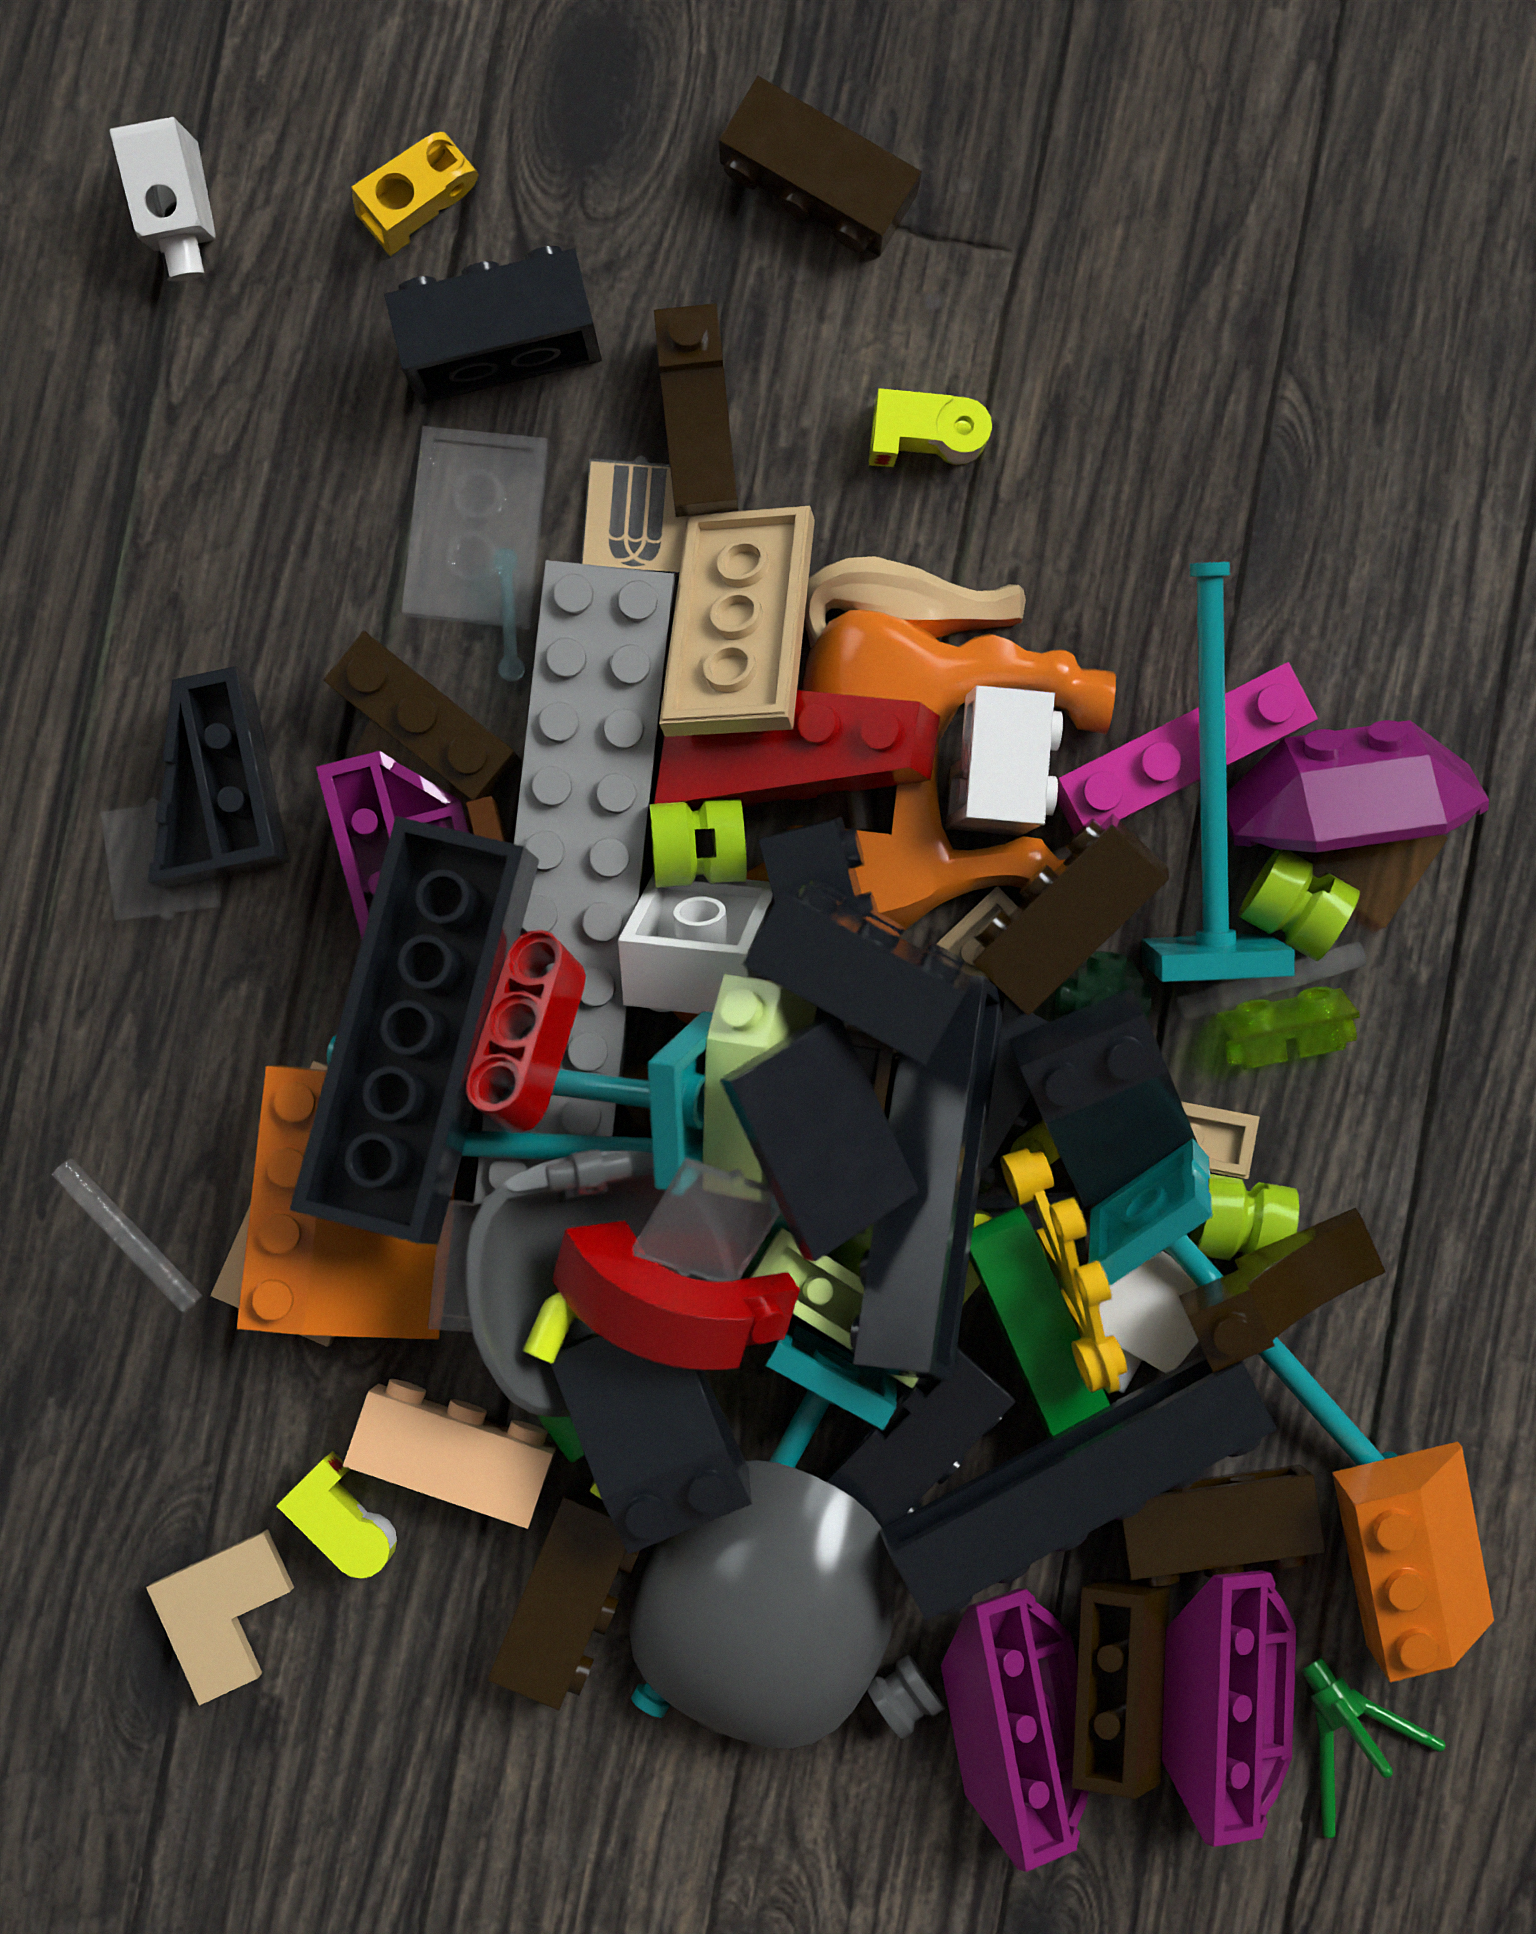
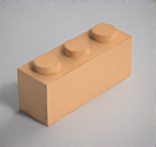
M389 1379L387 1386L378 1383L368 1391L343 1463L344 1467L526 1529L529 1528L535 1516L558 1448L557 1444L546 1441L548 1434L546 1430L518 1420H511L509 1428L485 1420L487 1414L485 1409L460 1400L451 1399L448 1407L424 1399L426 1390L422 1387L398 1379Z

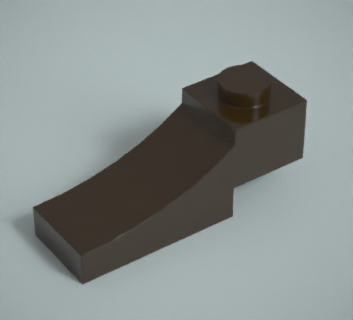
M717 303L653 310L675 516L684 517L739 511Z
M1355 1207L1235 1259L1239 1270L1184 1293L1179 1298L1214 1373L1274 1347L1273 1340L1301 1318L1337 1296L1386 1273L1364 1220Z

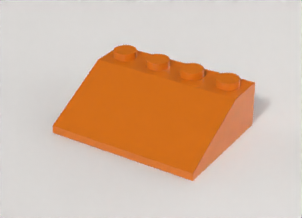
M282 1065L266 1066L237 1329L316 1336L439 1339L456 1179L438 1245L418 1244L289 1210L327 1070Z

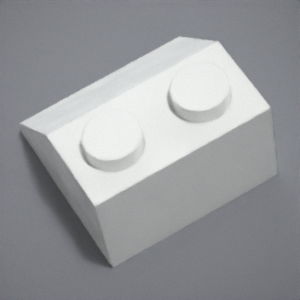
M653 873L618 939L623 1005L649 1008L657 1012L679 1011L700 1014L702 1011L714 1012L724 974L766 980L767 978L742 964L775 904L770 882L746 880V882L710 884L704 875H697L691 886L655 888Z

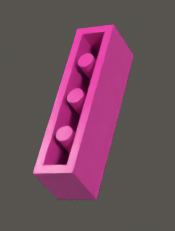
M1289 662L1225 693L1226 768L1304 729L1318 719ZM1199 707L1057 779V802L1074 835L1093 818L1101 825L1113 813L1120 821H1123L1200 782Z

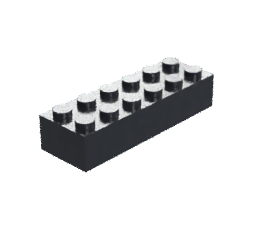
M398 816L395 817L289 1210L418 1244L438 1245L475 1107L469 1100L466 1091L467 1077L507 953L513 942L520 936L540 861L524 846Z

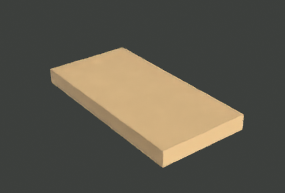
M810 506L687 516L659 721L665 737L793 729L815 522Z

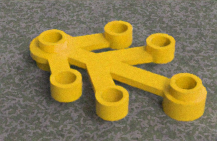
M1023 1148L1001 1156L1002 1172L1013 1200L1018 1206L1033 1201L1043 1228L1035 1230V1233L1053 1274L1063 1288L1060 1291L1081 1339L1072 1342V1350L1078 1370L1087 1389L1091 1393L1103 1388L1108 1393L1120 1390L1119 1375L1127 1373L1126 1360L1114 1335L1105 1337L1098 1305L1112 1299L1111 1289L1106 1274L1098 1261L1079 1267L1073 1240L1086 1236L1087 1232L1083 1216L1074 1198H1069L1049 1205L1044 1190L1054 1187V1180L1042 1150L1030 1153L1027 1148Z

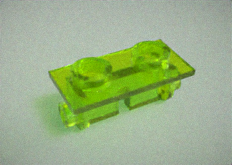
M1312 987L1301 991L1298 997L1274 1002L1264 999L1248 1000L1238 1004L1235 1010L1217 1013V1017L1231 1039L1225 1042L1229 1065L1241 1064L1243 1069L1247 1070L1288 1061L1286 1039L1295 1037L1297 1054L1300 1058L1345 1050L1346 1043L1357 1040L1353 1019L1360 1018V1014L1341 988Z

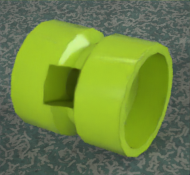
M740 798L704 800L697 811H692L686 802L649 804L655 888L691 886L697 875H704L710 884L746 882V844ZM711 829L713 855L696 856L695 830Z
M1276 849L1249 889L1240 907L1238 916L1268 934L1278 930L1284 931L1285 943L1318 962L1330 950L1347 924L1358 902L1360 891L1328 872L1316 877L1313 875V864L1290 850Z
M1210 1174L1208 1185L1209 1192L1211 1193L1212 1217L1190 1231V1239L1206 1257L1230 1261L1237 1252H1242L1244 1256L1297 1233L1299 1220V1195L1297 1189L1258 1182L1251 1191H1247L1242 1179Z

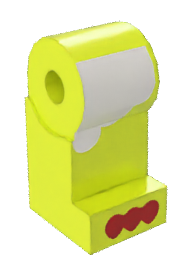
M878 388L874 402L869 465L894 467L898 451L937 454L947 463L954 465L968 464L978 458L987 444L992 430L991 416L986 407L980 402L966 397Z
M332 1451L277 1507L342 1572L350 1577L360 1579L371 1577L382 1570L395 1552L397 1544L396 1531L391 1522L381 1514L367 1512L338 1482L350 1468L344 1467V1462Z

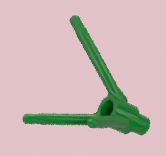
M1320 1657L1300 1671L1314 1691L1310 1698L1318 1709L1315 1712L1319 1732L1322 1833L1325 1838L1331 1839L1336 1834L1335 1730L1345 1726L1383 1778L1391 1777L1393 1769L1357 1717L1362 1713L1437 1752H1442L1446 1744L1445 1741L1427 1730L1368 1700L1354 1688L1350 1689L1342 1676L1337 1679L1335 1678L1324 1659Z

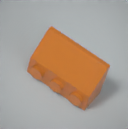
M1457 1441L1332 1472L1366 1645L1389 1683L1454 1667L1494 1622L1462 1446Z

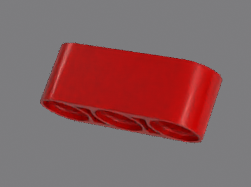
M544 930L527 932L511 945L467 1077L466 1091L469 1100L496 1125L510 1133L528 1131L542 1120L548 1108L585 988L586 974L583 966L552 933ZM554 963L552 969L546 975L539 978L542 970ZM535 1023L531 1033L519 1040L522 1032L528 1026ZM515 1085L512 1095L500 1103L503 1093L509 1087Z

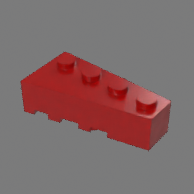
M797 690L794 723L791 730L664 736L654 804L686 802L692 811H697L704 800L740 798L742 808L756 806V803L783 799L794 801L815 798L818 794L847 790L854 792L930 781L940 716L918 701Z

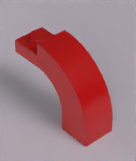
M625 1220L566 1228L552 1279L572 1311L587 1326L606 1340L626 1351L655 1362L701 1370L739 1368L745 1346L785 1339L800 1292L799 1286L789 1272L725 1282L702 1281L677 1274L659 1264L644 1250Z

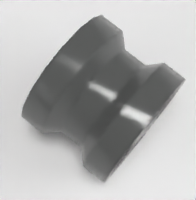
M909 1654L897 1660L895 1671L887 1677L875 1676L867 1689L882 1716L901 1739H904L913 1732L914 1723L924 1715L935 1716L945 1709L937 1692Z

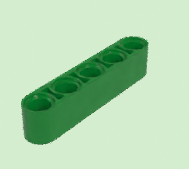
M1017 1206L973 1227L969 1255L970 1262L980 1281L982 1290L1047 1437L1055 1436L1109 1406L1110 1404L1104 1390L1100 1389L1091 1393L1080 1375L1072 1350V1342L1081 1339L1036 1233L1022 1208Z

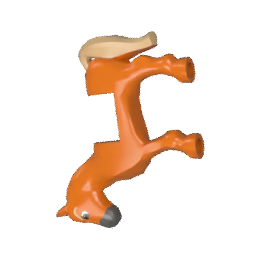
M875 556L846 558L822 567L808 579L804 626L811 649L806 661L802 691L918 701L940 716L931 780L897 785L891 834L856 830L865 862L864 866L855 868L861 893L871 891L878 913L892 919L907 930L932 909L957 896L992 886L1022 888L1046 864L1055 871L1066 860H1059L1042 839L1025 836L1003 845L967 851L952 848L941 821L937 783L940 739L961 704L965 703L966 694L976 686L1055 693L1054 706L1064 710L1077 729L1107 734L1114 709L1116 674L1114 671L1081 669L1073 653L1064 649L1051 650L1044 653L1026 651L1012 641L993 634L976 636L959 647L940 642L936 639L937 637L961 631L1009 627L1022 623L1026 599L1024 590L1020 585L1009 584L995 590L975 591L949 583L917 567ZM841 608L846 612L831 620L828 625L826 624L828 610ZM799 825L788 826V827H787V830L795 829V828L802 827V826H799ZM765 862L748 871L747 880L769 882ZM672 1011L687 1025L699 1015L696 1013Z

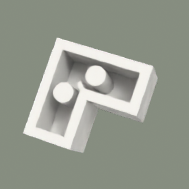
M976 686L966 694L961 759L950 767L945 829L1021 836L1044 825L1045 815H1053L1057 802L1058 782L1056 776H1048L1050 750L1057 751L1059 749L1063 729L1062 712L1053 711L1055 693Z

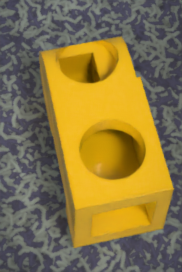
M445 132L433 133L351 186L355 214L389 256H392L410 243V234L437 216L441 209L450 207L463 198L472 189L479 174Z

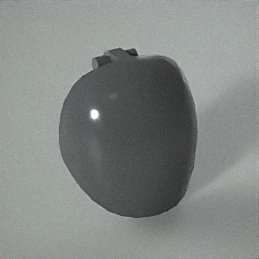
M599 1149L572 1153L568 1157L542 1163L517 1173L505 1182H502L484 1200L471 1227L467 1250L469 1313L474 1339L484 1363L498 1386L511 1402L532 1414L546 1417H571L551 1363L522 1351L542 1305L546 1299L559 1292L552 1279L566 1228L625 1220L644 1250L665 1268L696 1280L710 1282L735 1280L730 1245L720 1214L709 1192L696 1177L681 1192L656 1189L654 1156L652 1153L638 1151L600 1152ZM575 1318L570 1324L561 1346L595 1333V1331L582 1320Z
M746 1461L749 1468L751 1505L653 1544L640 1575L632 1602L629 1623L633 1659L644 1680L669 1704L696 1720L700 1727L720 1737H723L725 1734L755 1745L791 1749L811 1745L835 1731L854 1711L870 1686L891 1638L895 1611L894 1563L879 1531L882 1529L873 1515L853 1497L820 1478L801 1470L775 1462Z

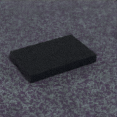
M826 1013L720 1079L803 1259L813 1262L818 1261L919 1193L842 1019L831 1013Z

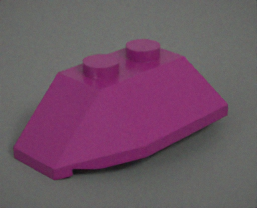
M1383 720L1375 722L1371 726L1336 731L1319 729L1311 731L1307 735L1283 738L1227 792V828L1236 846L1251 847L1259 843L1274 849L1322 852L1447 834L1468 822L1475 814L1480 815L1486 812L1489 807V798L1470 765L1411 720L1400 722Z
M381 751L316 767L362 939L396 816L469 833L459 799L397 763L396 760Z
M1265 1571L1213 1575L1166 1628L1162 1762L1204 1843L1212 1847L1263 1838L1268 1824L1266 1814L1279 1795L1292 1760L1296 1626L1283 1599L1275 1590L1276 1583L1271 1573Z
M1018 1588L967 1607L941 1664V1670L965 1795L1016 1868L1028 1872L1077 1850L1080 1831L1076 1828L1086 1807L1089 1791L1072 1788L1078 1676L1072 1634L1048 1610L1035 1601L1036 1598L1027 1589Z

